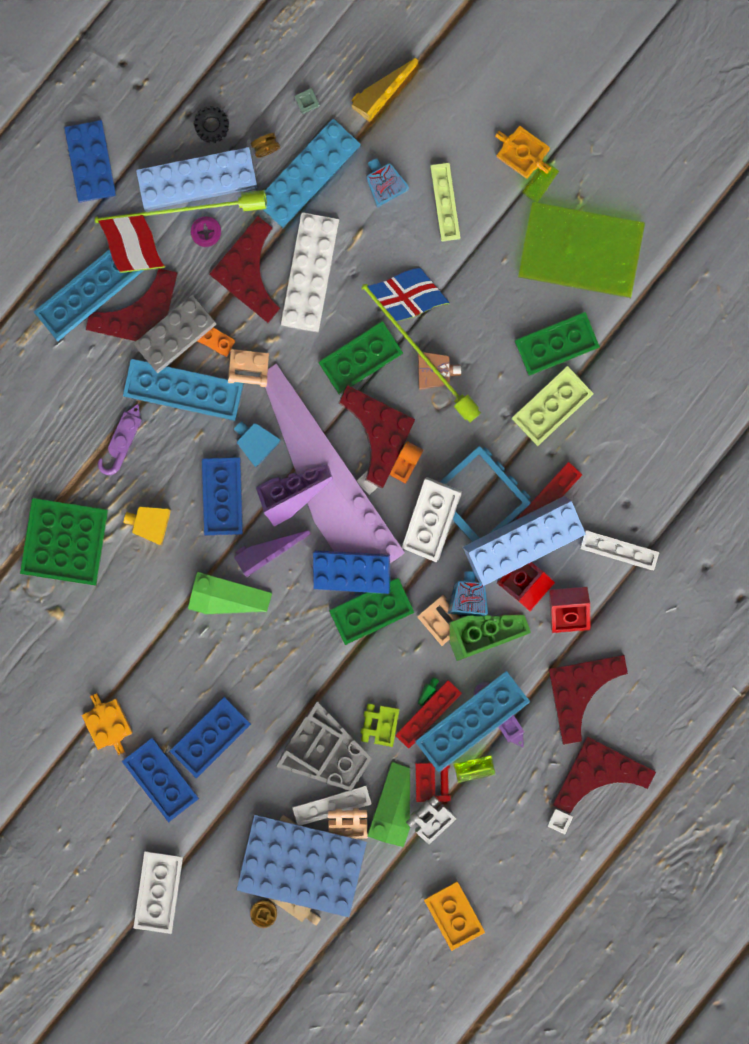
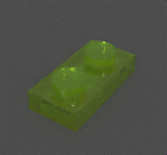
M551 166L550 171L546 174L538 168L522 193L538 203L559 171Z
M491 756L454 764L458 783L496 775Z

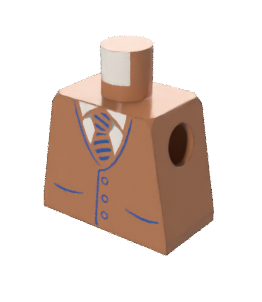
M423 352L449 384L450 376H461V364L449 365V356ZM418 353L419 390L444 386L445 384Z

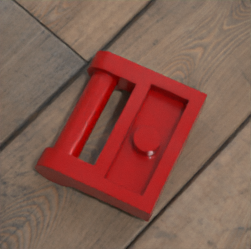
M415 763L416 802H425L433 796L439 802L451 801L448 781L450 765L441 771V795H435V767L432 763Z

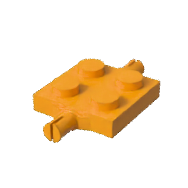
M521 126L509 137L501 131H498V134L495 135L496 138L503 142L502 149L496 155L497 158L526 179L537 168H540L546 174L550 171L551 166L543 162L550 147Z
M97 693L90 696L95 707L81 716L97 749L114 745L118 755L124 753L125 750L120 741L132 734L133 731L117 698L107 703H101Z

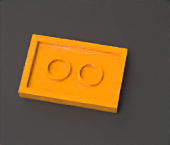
M458 881L424 899L451 951L485 933Z

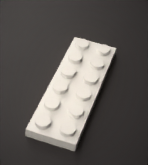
M301 213L281 326L319 332L339 219Z

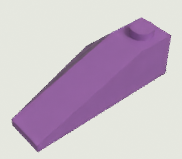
M326 464L307 469L303 474H289L288 478H273L256 487L265 515L276 526L291 518L333 480L329 466Z
M308 530L250 546L249 548L244 546L235 552L237 556L234 559L244 575L248 577L311 533Z

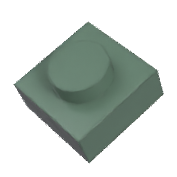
M312 88L294 96L302 115L320 107Z

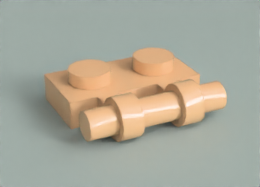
M338 808L336 811H328V818H336V820H328L330 833L355 839L367 838V819H359L367 818V810H359V808L342 810V808ZM342 818H353V820H342Z

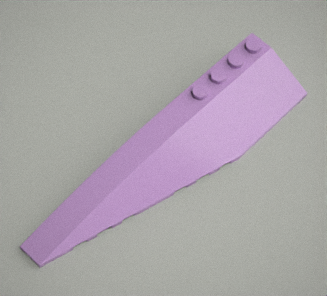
M275 364L270 367L267 372V385L265 388L297 475L303 474L307 469L326 464L330 468L333 480L307 503L315 524L331 548L336 552L390 555V563L405 554L278 365Z

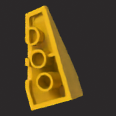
M416 58L412 59L364 89L361 94L358 92L351 100L353 102L352 108L370 122L417 66L418 60Z

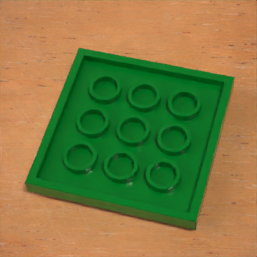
M32 498L20 574L97 586L109 510Z

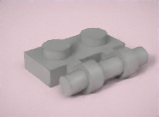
M435 796L430 800H426L423 806L417 812L414 811L406 821L410 827L415 823L419 825L415 831L428 844L434 841L457 819L445 805L442 804L438 808L434 807L439 802ZM429 811L431 815L424 821L422 817Z

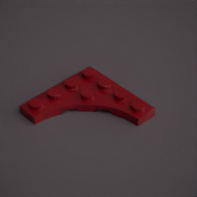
M257 216L209 275L269 324L280 308L272 301L264 288L260 273V255L264 243L273 228Z
M159 268L153 284L144 296L134 304L118 311L93 312L88 317L86 331L136 342L169 314L178 273Z
M347 385L338 404L348 409L362 423L371 449L370 464L365 480L382 489L415 419Z
M625 655L549 669L563 745L582 741L581 725L587 704L596 691L614 678L628 674Z
M587 736L552 805L570 814L576 804L596 788L613 783H629L648 789L656 772Z

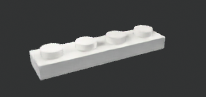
M585 530L586 535L583 536L580 549L654 571L659 552Z
M367 786L352 789V791L342 792L293 807V812L297 825H304L328 818V811H336L338 808L353 810V808L365 807L372 803Z

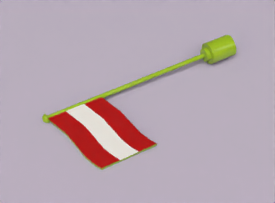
M265 190L241 192L238 201L100 218L96 216L94 221L102 227L107 237L112 259L120 273L165 268L158 255L153 234L144 216L238 204L239 208H243V211L267 209V197Z

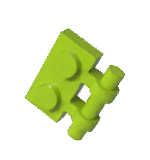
M367 703L366 711L363 714L365 717L364 725L360 731V734H362L361 742L368 743L369 736L371 735L375 736L374 744L393 747L399 709L380 706V712L375 713V705ZM372 718L378 719L376 730L371 729Z

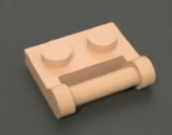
M231 349L228 383L241 382L259 384L260 387H266L269 353ZM235 370L261 373V377L235 374Z
M444 595L417 616L441 646L450 640V625L436 610L440 605L448 614L449 604ZM448 614L453 621L461 619L459 615Z

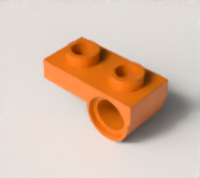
M214 327L197 340V342L225 357L228 356L236 341Z
M407 441L392 468L390 476L406 484L424 450Z

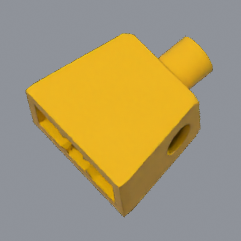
M139 507L137 514L126 512L123 523L134 525L133 534L162 545L171 510Z

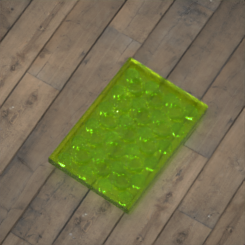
M532 202L518 278L631 299L645 223Z

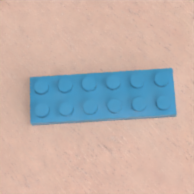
M332 119L265 190L267 209L262 210L279 226L284 228L354 154L361 144L336 120Z
M109 249L37 308L34 313L53 337L59 341L144 270L120 273Z
M131 359L123 397L236 421L244 383H228L226 379L167 366L157 373L148 362Z
M506 671L415 742L435 769L441 772L529 704L530 700Z

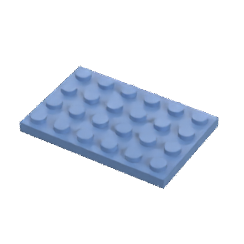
M254 815L237 891L350 917L367 841Z

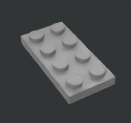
M191 295L137 340L134 345L152 368L159 373L217 324L196 298Z

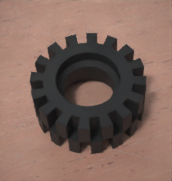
M210 106V108L204 107L203 111H198L199 114L195 116L194 128L201 140H206L207 143H210V141L216 143L217 140L221 141L222 137H226L227 131H229V121L223 110L221 111L218 107ZM215 118L218 120L219 126L215 131L205 129L204 123L207 119Z

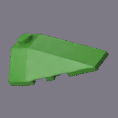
M197 572L188 609L204 614L267 612L272 593Z
M525 615L466 616L450 622V645L456 661L530 634L531 631Z
M392 762L367 837L404 847L410 830V826L406 823L410 818V768Z

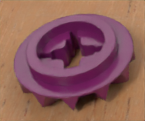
M200 217L192 224L191 237L199 246L210 247L215 245L220 239L221 227L214 218ZM204 224H206L208 230L214 231L208 234V240H206L204 234L199 233L204 231Z

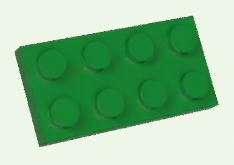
M586 312L514 341L528 376L600 348Z
M382 321L318 363L340 395L344 392L347 385L350 387L354 386L401 356L403 352Z
M399 578L390 582L389 594L367 592L329 610L345 645L415 613Z

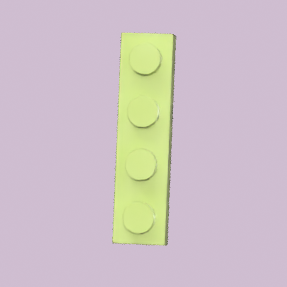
M450 163L430 165L441 242L460 239Z

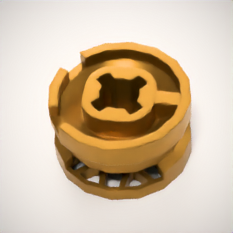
M275 133L264 135L250 143L251 147L256 151V158L267 156L281 148L275 140Z
M264 899L257 901L251 908V921L259 928H267L273 925L277 918V908L274 903Z

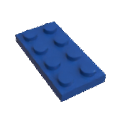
M102 120L64 127L78 202L82 203L116 196Z
M241 458L202 459L204 536L243 534Z
M315 550L313 552L314 589L389 594L390 555Z
M224 697L170 752L197 779L251 723Z
M153 738L122 761L168 823L199 799Z

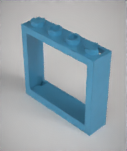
M479 446L440 482L447 484L474 458L480 455L522 502L519 507L491 531L493 532L510 523L530 505L529 499L531 497L524 490L520 491L516 487L518 483L511 475L507 477L504 474L505 468L498 461L495 463L490 458L492 454L486 447L482 449ZM455 511L454 523L472 542L479 539L477 534Z

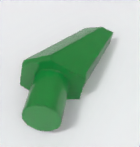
M432 677L429 684H425L418 701L419 705L423 706L436 692L435 687L439 682L438 679Z

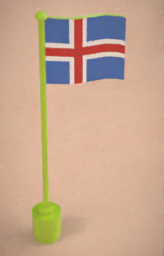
M421 268L405 271L384 282L369 286L368 284H363L362 290L364 289L457 398L454 400L456 404L453 407L464 420H468L469 423L477 418L481 412L474 400L468 394L466 396L463 394L459 396L397 323L398 321L416 317L434 307L450 304Z

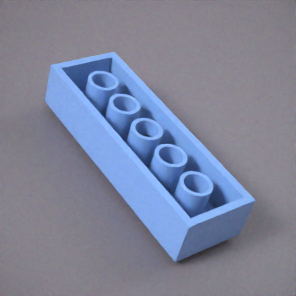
M249 147L136 170L145 211L258 188Z
M563 496L463 546V549L477 580L484 586L586 534L572 501Z

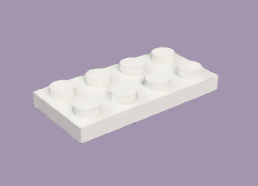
M426 477L402 549L434 562L439 561L462 491Z
M144 852L133 928L172 934L183 856Z

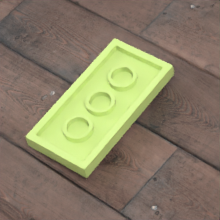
M567 366L511 419L538 447L585 403L593 393Z

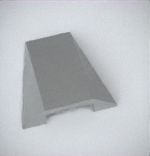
M317 701L288 742L276 767L352 791L372 758Z

